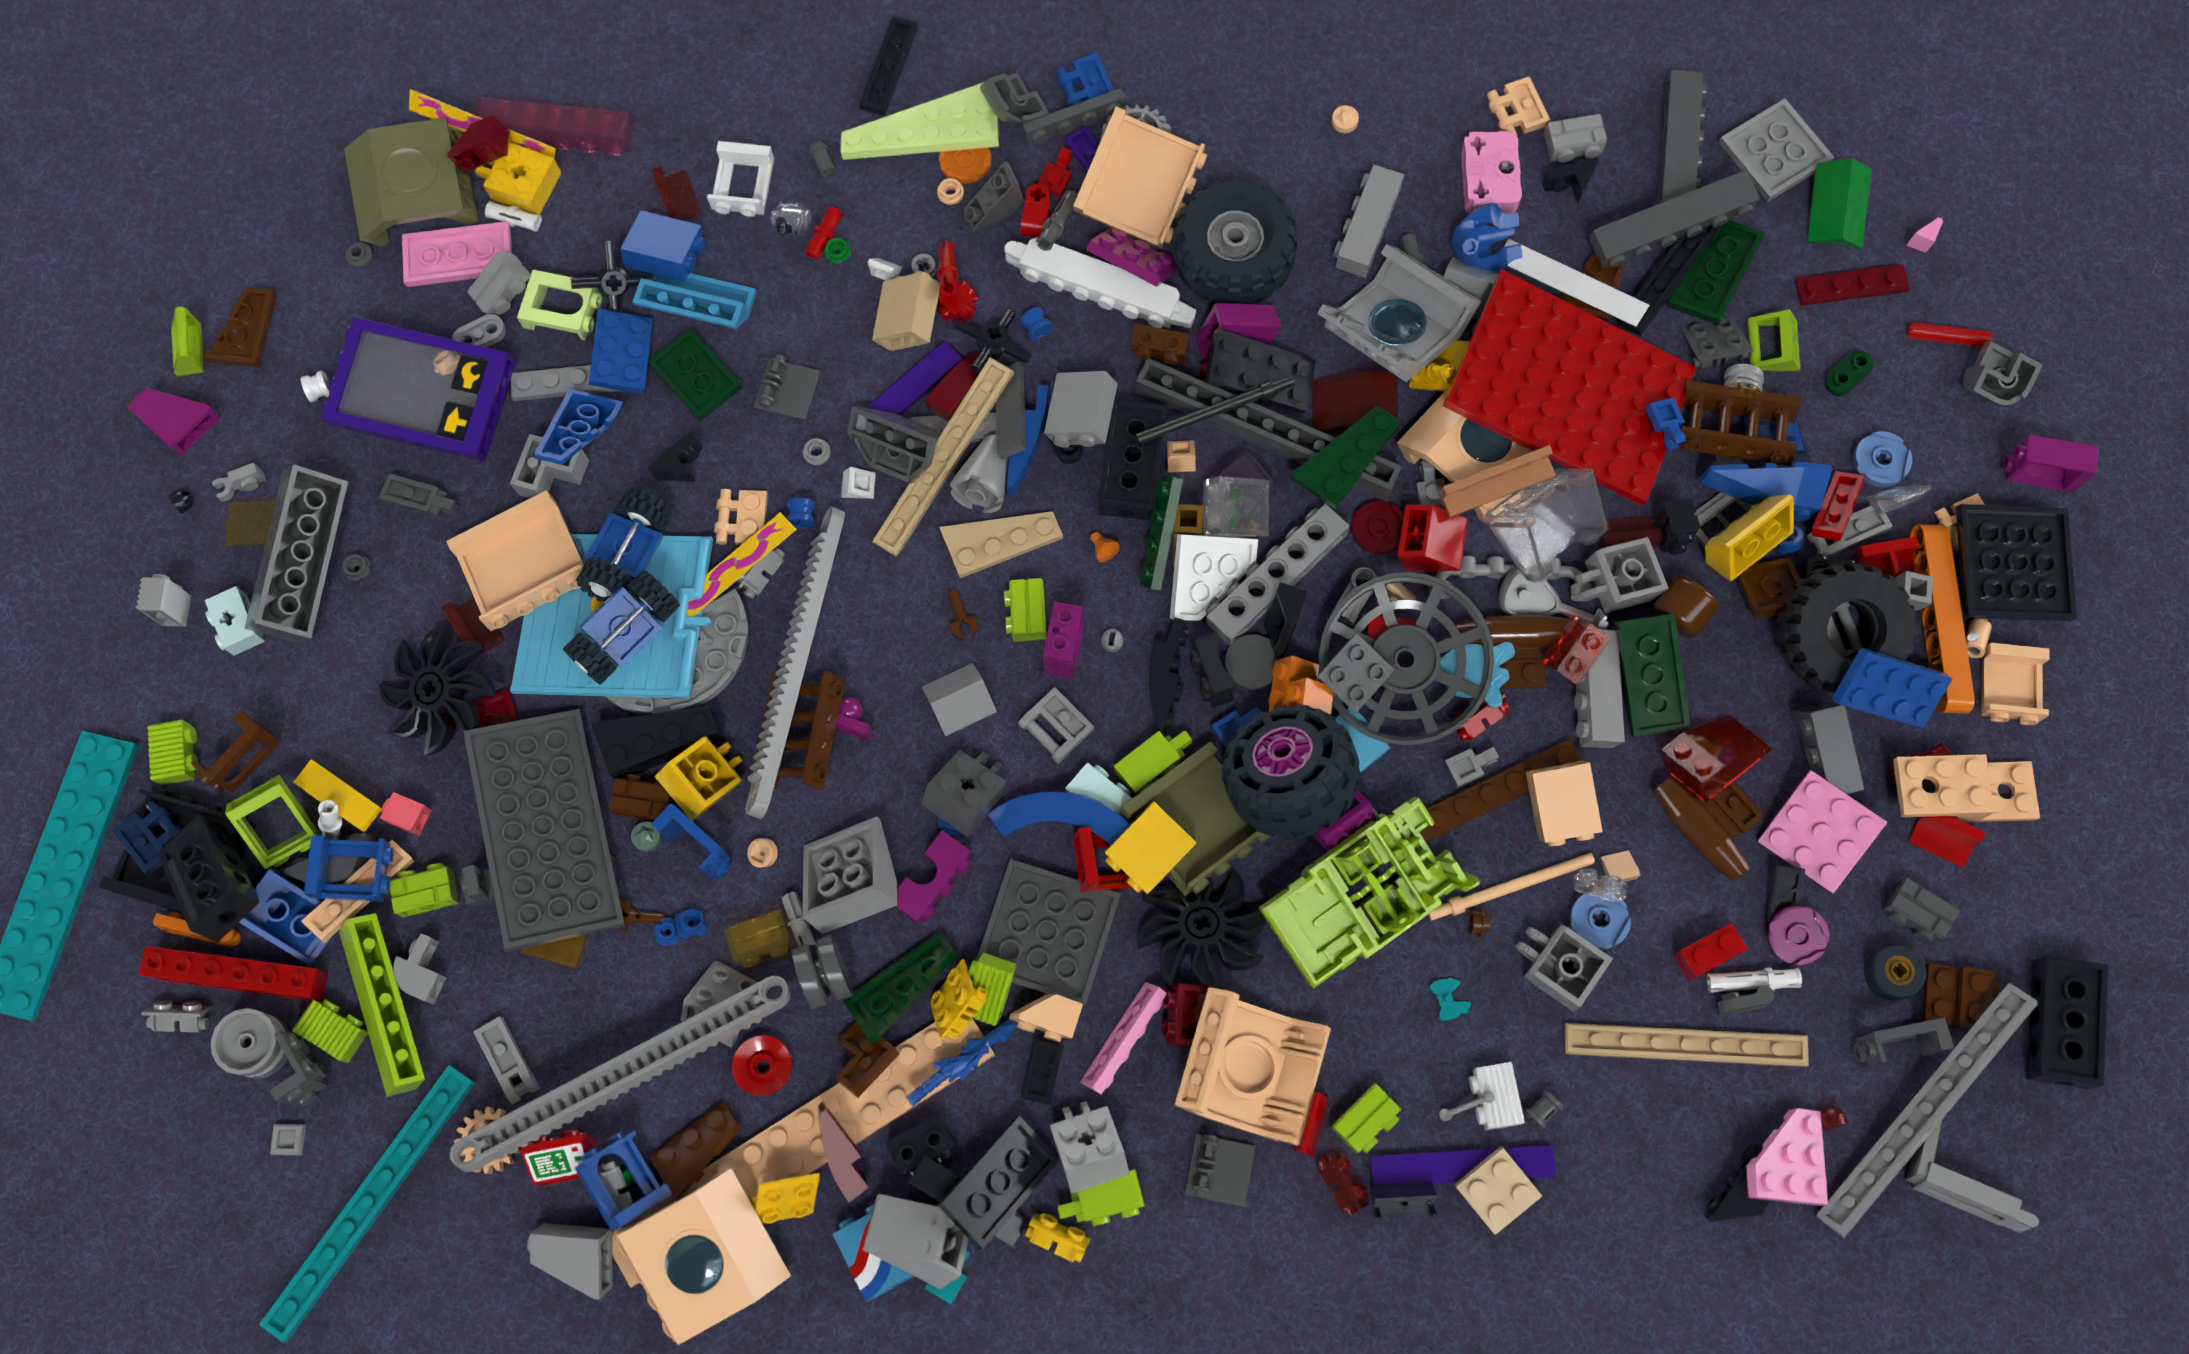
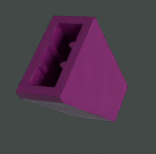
M1215 303L1195 340L1202 360H1209L1213 332L1219 328L1268 345L1271 344L1279 332L1281 322L1276 314L1274 305Z
M149 388L138 394L127 406L179 455H183L221 418L206 404Z

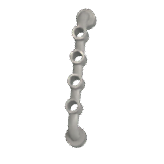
M1464 556L1462 558L1461 571H1438L1435 575L1436 578L1444 581L1452 575H1459L1461 578H1473L1475 576L1502 578L1507 576L1513 569L1523 567L1539 573L1545 579H1559L1560 577L1573 579L1575 584L1570 587L1571 599L1573 601H1589L1583 599L1582 593L1587 589L1593 588L1591 583L1578 584L1576 576L1582 574V572L1575 567L1561 566L1560 559L1555 557L1546 558L1543 561V565H1532V559L1529 557L1517 558L1515 565H1504L1502 557H1490L1487 559V565L1476 564L1475 557ZM1429 586V595H1430V593H1431V591H1432V589H1433V587H1430V586ZM1443 593L1441 599H1447L1451 596Z

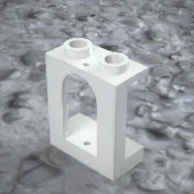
M718 141L716 151L720 160L713 195H707L711 209L720 214H728L730 211L740 212L748 217H754L756 214L764 215L774 162L771 147ZM734 164L759 166L753 199L728 196Z

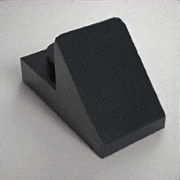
M1597 157L1547 170L1542 181L1545 192L1551 190L1561 192L1571 185L1577 203H1579L1599 162Z
M690 432L651 464L648 469L656 480L695 482L692 474L684 464L695 461L702 448L698 440Z

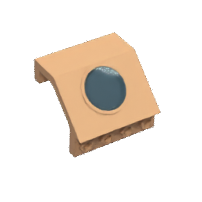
M1445 391L1397 442L1407 461L1415 464L1420 458L1424 459L1452 483L1533 452L1443 407L1442 405L1448 391ZM1518 492L1477 507L1474 510L1481 521L1489 524L1492 521L1491 519Z
M731 1168L717 1173L708 1179L709 1182L638 1223L624 1227L614 1234L618 1240L617 1246L619 1251L628 1258L633 1267L632 1273L634 1278L643 1285L648 1294L647 1300L649 1305L658 1312L663 1321L662 1327L664 1332L677 1345L751 1305L791 1277Z

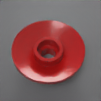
M766 1035L755 1036L743 1042L736 1050L732 1061V1073L736 1083L742 1090L755 1096H766L780 1090L788 1081L792 1070V1059L787 1047L778 1039ZM762 1061H767L769 1064L766 1072H760L758 1069Z

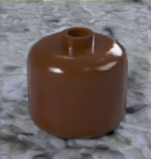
M1683 576L1674 577L1668 584L1669 589L1662 593L1654 603L1653 612L1655 616L1675 614L1677 632L1688 638L1698 637L1719 608L1718 600L1712 593L1695 581Z

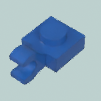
M1674 398L1650 403L1645 408L1656 433L1664 432V444L1667 450L1678 449L1679 443L1686 441V437L1680 429V426L1685 421Z
M1258 707L1242 717L1235 710L1212 724V729L1225 749L1230 740H1235V732L1243 724L1247 725L1251 722L1253 716L1261 712Z

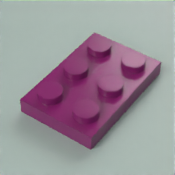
M1109 228L1090 240L1087 251L1156 287L1172 277L1178 270L1171 255L1151 249L1148 243L1134 240L1126 236L1125 231L1118 228Z

